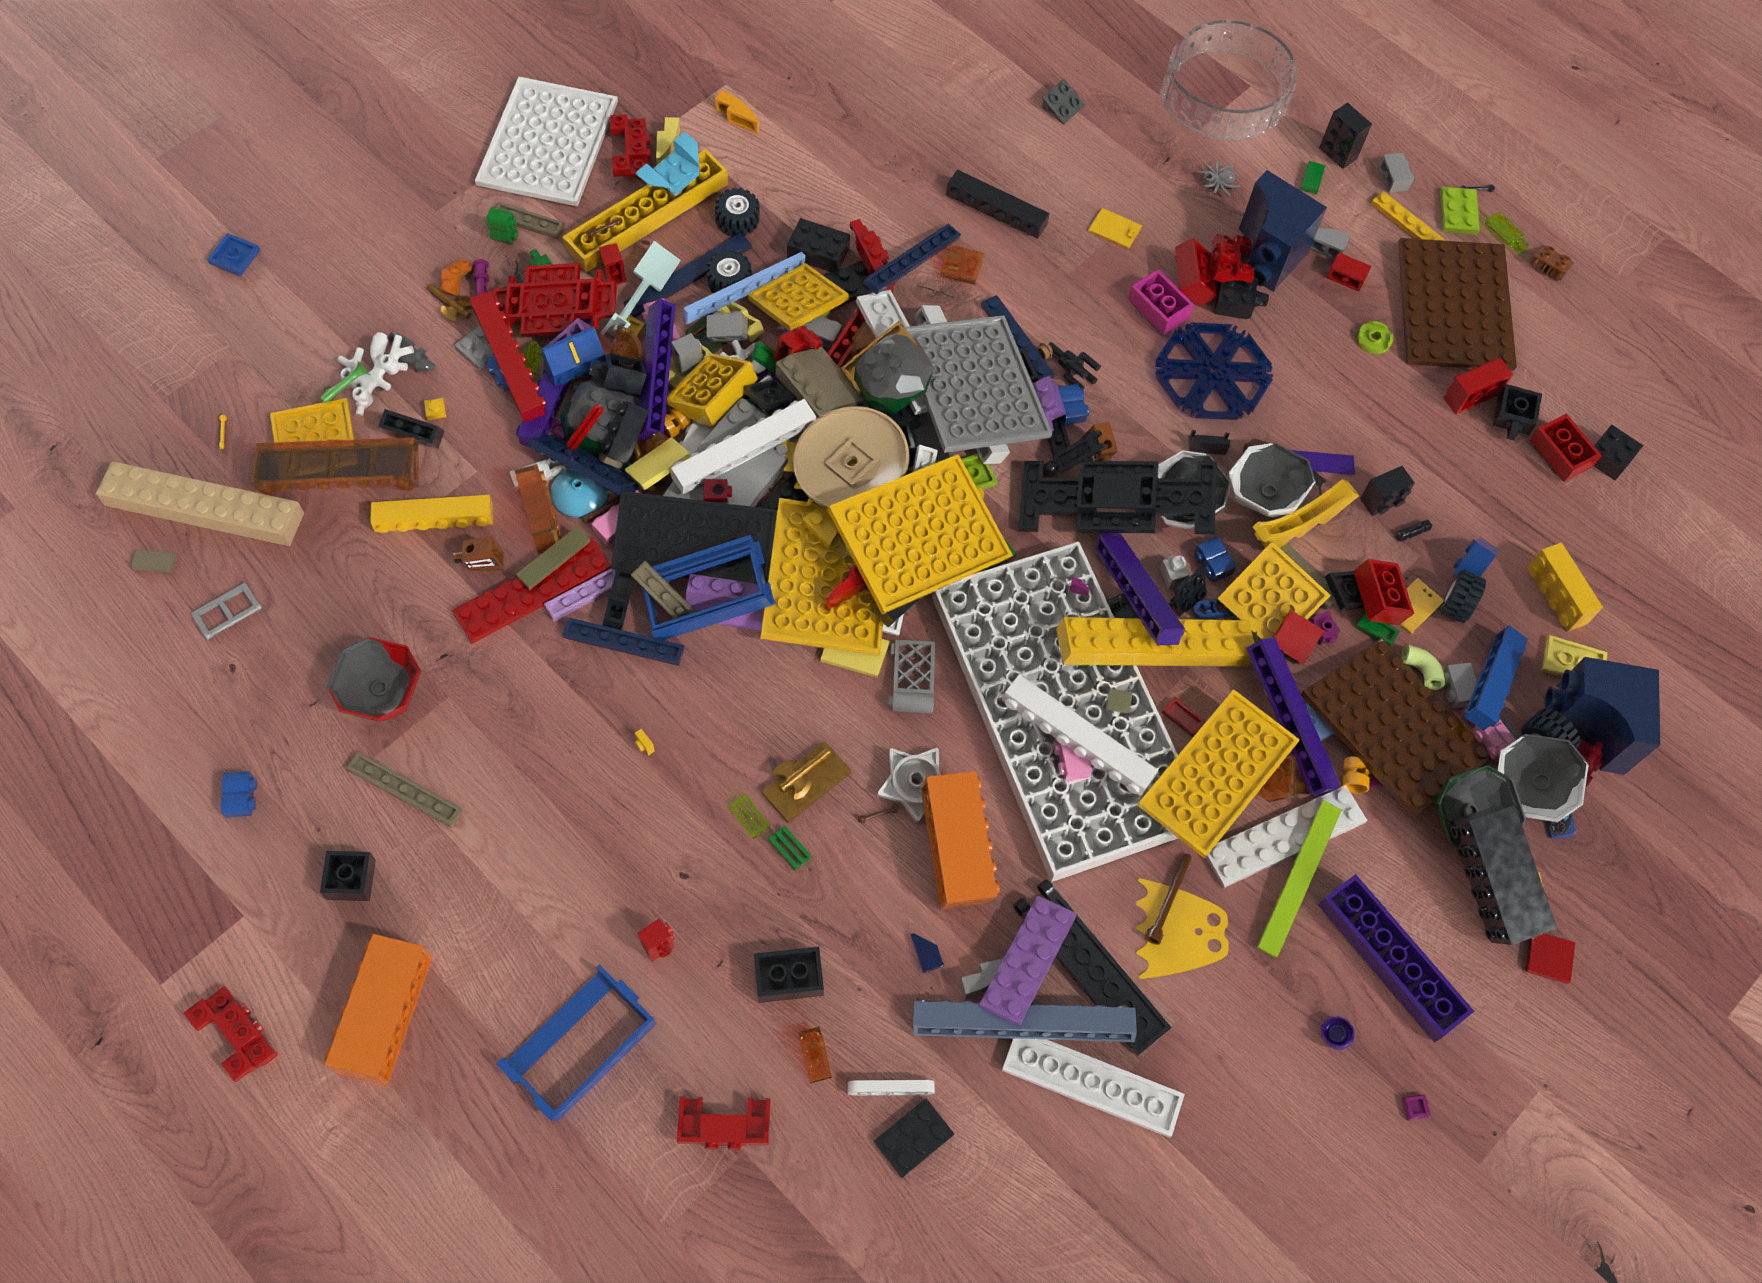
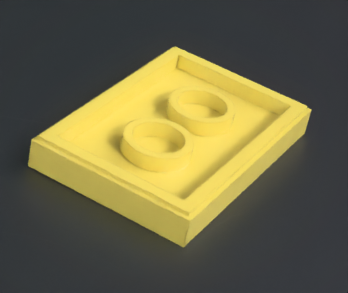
M671 437L627 467L625 471L639 486L646 490L671 473V468L675 463L689 459L691 454Z
M1549 635L1546 640L1541 672L1562 678L1565 670H1572L1584 657L1607 660L1608 652Z
M882 639L879 656L824 648L821 662L878 678L890 641Z

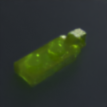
M1498 212L1486 219L1485 224L1508 246L1514 247V250L1519 254L1526 251L1529 244L1523 237L1524 233L1506 216Z

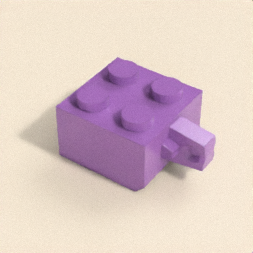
M1047 376L1032 384L1050 428L1054 431L1052 420L1065 415L1066 411L1058 385L1050 376Z

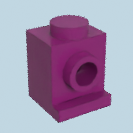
M1329 610L1313 617L1310 621L1324 630L1318 641L1319 645L1326 642L1328 644L1338 639V634L1340 633V629L1330 616Z

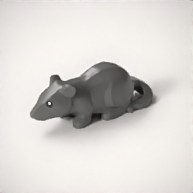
M392 331L388 336L391 346L395 335H400L395 331ZM402 336L400 348L412 346L414 353L400 357L398 362L412 365L416 368L417 373L435 370L436 366L434 363L427 360L426 350L421 347L417 350L414 348V342Z

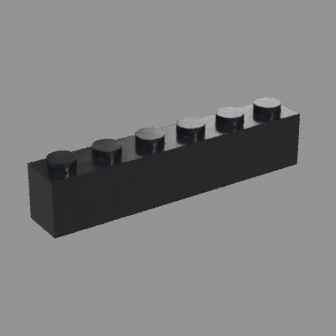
M958 169L947 183L946 195L950 198L979 210L981 213L987 214L998 221H1002L1029 236L1038 239L1048 225L1050 213Z

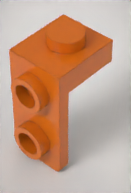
M459 259L444 268L441 272L440 290L455 296L459 295L461 277L474 269L472 263H469L466 259Z

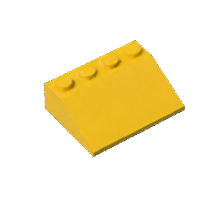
M708 353L667 396L666 404L699 424L714 427L744 395V386L754 384L758 378L750 361Z

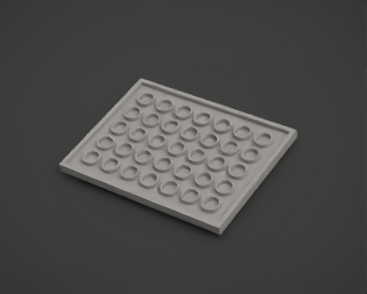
M1004 315L905 327L912 338H916L934 367L927 392L923 394L944 453L1051 438L1052 430Z

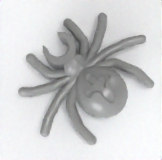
M1220 159L1216 162L1215 171L1210 165L1205 163L1204 166L1210 171H1200V174H1204L1203 179H1206L1204 188L1216 185L1212 193L1213 195L1216 194L1219 186L1227 196L1231 194L1225 187L1232 189L1240 188V185H1230L1236 180V175L1227 168H1233L1234 165H1226L1220 168L1218 172Z

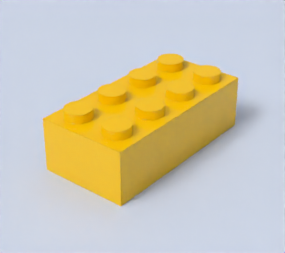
M1562 542L1542 549L1527 567L1531 577L1535 579L1539 590L1545 595L1549 606L1554 610L1560 624L1564 626L1567 632L1587 625L1603 608Z

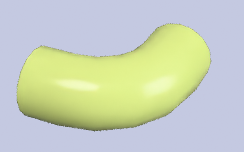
M1409 644L1405 645L1400 657L1403 663L1416 667L1421 671L1426 687H1429L1431 690L1443 688L1445 686V676L1438 660L1424 649Z

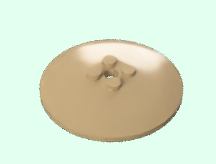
M843 407L830 411L820 419L817 418L816 421L805 429L795 447L793 458L794 472L804 493L817 504L828 508L832 504L905 476L909 465V448L901 428L886 414L867 407ZM850 460L858 461L854 466L847 465Z

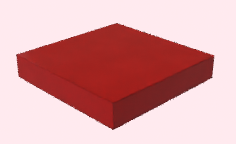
M1289 610L1273 637L1276 638L1281 652L1304 665L1324 630L1294 611Z
M1545 933L1530 938L1526 972L1565 984L1571 983L1576 942Z

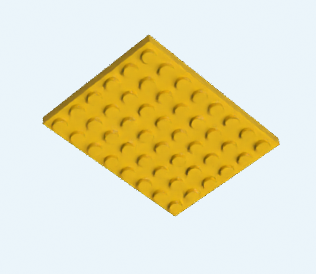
M959 454L832 504L827 508L881 614L892 611L1013 556Z
M779 498L768 578L775 605L764 608L760 639L879 656L883 622L872 611L877 604L868 588L829 610L824 609L827 597L842 579L846 581L845 577L852 565L856 566L853 558L846 552V545L840 533L837 534L828 549L802 524V519L820 505Z

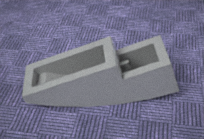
M1004 958L981 963L978 968L979 973L961 977L960 986L964 999L987 991Z

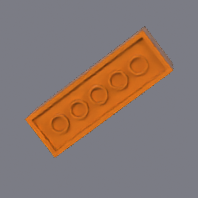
M976 771L928 776L920 788L940 910L990 904L998 897L997 894L1000 893L998 881H995L994 878L996 864L994 860H991L992 841L987 837L989 823L988 819L984 818L985 800L980 796L979 790L982 788L981 778L977 777Z
M372 934L371 940L366 942L364 959L358 964L356 981L349 988V1000L342 1007V1019L339 1026H336L332 1036L334 1040L331 1048H328L325 1053L324 1061L325 1065L336 1074L388 1086L432 956L422 945Z

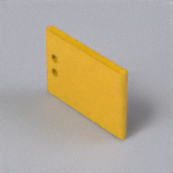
M1101 208L1089 227L1088 232L1129 250L1142 225Z
M1419 578L1407 588L1414 614L1400 624L1410 634H1413L1444 601Z

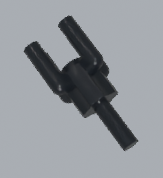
M1053 342L1048 344L1051 346L1053 353L1059 357L1058 364L1066 370L1063 378L1069 384H1078L1080 389L1084 390L1085 387L1073 377L1074 375H1079L1082 379L1086 378L1093 385L1097 382L1098 379L1086 370L1083 365L1085 362L1095 371H1098L1101 365L1088 354L1081 352L1077 357L1069 350L1063 352Z

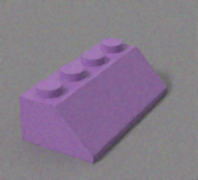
M690 574L686 591V602L696 612L757 593L759 588L756 583ZM764 608L717 624L761 631Z

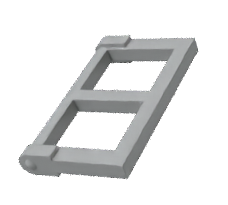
M243 583L195 610L191 615L203 632L204 637L209 640L233 624L261 610L262 607L247 584ZM244 591L253 606L233 617L224 602ZM220 605L229 620L209 631L200 616Z

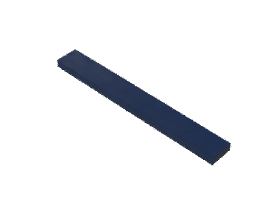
M949 223L865 278L863 284L877 295L957 241L961 234Z
M742 233L729 239L673 272L660 292L652 286L648 287L631 311V315L634 318L644 312L643 304L657 301L659 298L665 300L706 276L707 263L711 261L713 256L716 257L717 253L722 254L724 251H735L736 253L740 252L743 254L752 248V244ZM631 298L623 302L624 307L627 305Z

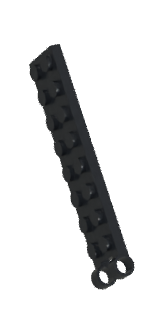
M1045 879L1037 885L1039 892L1044 898L1074 912L1049 880ZM1020 898L1013 904L1018 915L1025 919L1031 908L1024 898ZM1076 914V918L1056 958L1096 1006L1118 1007L1125 1005L1129 1008H1135L1137 1029L1135 1042L1126 1043L1139 1056L1172 1027Z

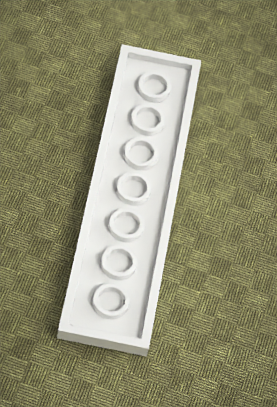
M891 290L882 291L877 295L873 293L857 297L856 303L875 339L898 321L904 327H910ZM923 395L909 404L915 415L929 412Z
M1347 786L1338 788L1217 843L1206 856V859L1222 888L1297 855L1322 800L1342 809L1330 839L1365 824L1367 819Z
M1013 1039L1002 1068L1003 1072L1169 1138L1172 1137L1185 1095L1046 1039Z

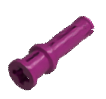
M477 259L472 263L474 268L475 296L487 292V283L489 281L487 269L489 268V262L484 259Z

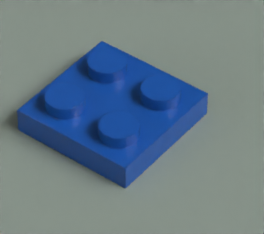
M227 233L207 260L211 265L242 276L260 252V247Z

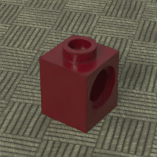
M704 479V501L729 503V497H732V485H729L728 479ZM716 488L723 489V492L719 495L713 493Z

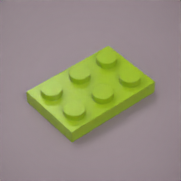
M1442 186L1440 197L1443 232L1478 235L1480 227L1477 190Z

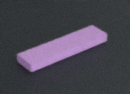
M609 569L544 603L553 621L555 622L610 593L616 570Z

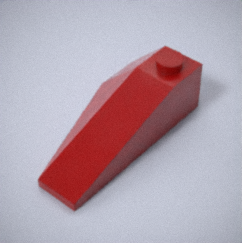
M852 565L845 577L846 581L842 579L827 597L824 606L825 610L835 607L868 588L855 565Z

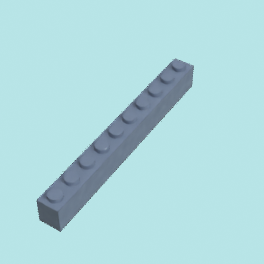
M929 1000L914 1001L913 1036L1135 1042L1137 1033L1136 1010L1125 1005L1118 1007H1107L1105 1005L1090 1007L1082 1004L1063 1006L1062 1004L1041 1005L1039 1003H1031L1019 1027L980 1008V1003L965 1001L963 1003H953L949 1000L942 1002H931Z

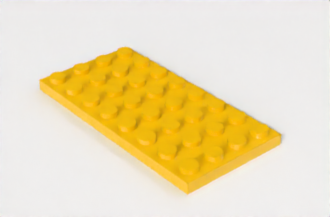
M1233 689L1139 801L1137 806L1205 859L1300 739Z

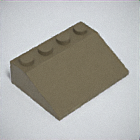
M822 347L816 351L810 349L792 353L776 362V376L797 397L796 401L806 400L816 415V419H820L835 409L856 407L865 402L863 396L858 393L849 379Z

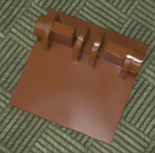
M1543 245L1536 252L1530 263L1539 270L1546 263L1541 270L1542 272L1550 265L1551 267L1546 274L1548 275L1551 269L1554 268L1549 276L1555 280H1562L1574 262L1567 255L1555 252L1556 250L1553 247Z

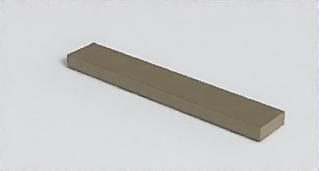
M360 752L356 753L346 767L348 772L450 828L454 826L463 813V809Z

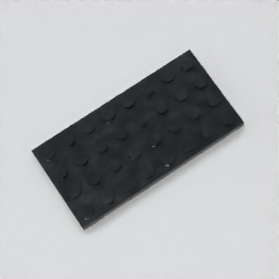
M621 491L611 569L616 570L618 567L634 572L645 560L653 567L751 535L755 542H760L765 561L761 565L765 581L768 583L778 510ZM750 555L691 573L757 584ZM690 574L685 575V576H682V577H679V578H688V579H689Z

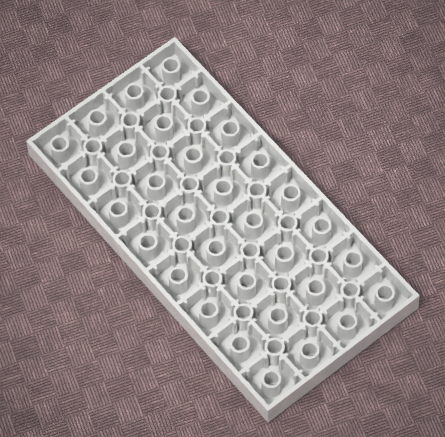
M1076 542L972 574L932 592V599L1050 882L1178 839L1137 806L1139 801L1178 756L1137 666L1063 665L1056 628L1064 617L1114 618L1080 543ZM1073 577L1081 579L1084 585L1088 584L1090 587L1089 596L1069 592ZM1021 675L1158 769L1157 774L1143 794L1140 796L1131 793L1124 784L1114 781L1109 777L1108 773L1102 769L1095 768L1092 764V772L1089 778L1064 781L1063 775L1059 773V756H1056L1054 752V736L1051 737L1050 733L1043 732L1033 721H1027L1020 712L1010 709L1003 701L1006 690L1017 676ZM1109 689L1132 693L1129 714L1106 709Z

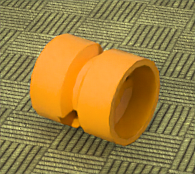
M672 408L669 411V415L665 414L663 435L667 439L674 438L679 434V430L684 431L688 426H691V418Z
M1358 757L1345 758L1342 787L1344 788L1346 785L1352 793L1368 792L1370 778L1368 776L1370 771Z

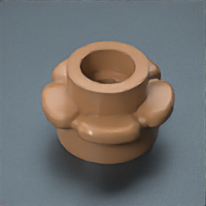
M1041 343L1037 347L1038 352L1044 360H1050L1053 354L1051 346Z

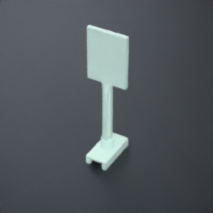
M654 241L633 271L635 275L642 279V283L621 314L614 313L601 331V334L604 335L605 332H608L615 337L613 343L616 344L630 326L626 319L647 287L650 285L660 292L681 260Z

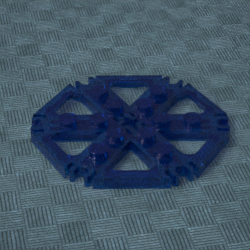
M1195 322L1187 323L1185 326L1186 331L1182 330L1181 327L1174 331L1156 358L1155 367H1160L1161 369H1156L1155 375L1178 410L1183 405L1181 412L1189 408L1191 409V417L1194 416L1195 412H1198L1195 418L1225 420L1242 419L1244 415L1242 411H1245L1247 415H1250L1251 411L1252 413L1254 412L1273 380V374L1266 373L1271 372L1273 367L1249 332L1244 337L1246 330H1243L1242 333H1237L1236 325L1230 330L1233 324ZM1201 333L1220 334L1223 336V340L1214 353L1201 337ZM1176 344H1181L1193 360L1168 359V355ZM1246 347L1257 360V363L1231 361L1239 348ZM1170 379L1196 380L1186 397L1178 396L1169 383ZM1234 381L1255 382L1259 385V389L1253 399L1248 400ZM1213 389L1217 391L1227 405V411H1207L1203 408Z

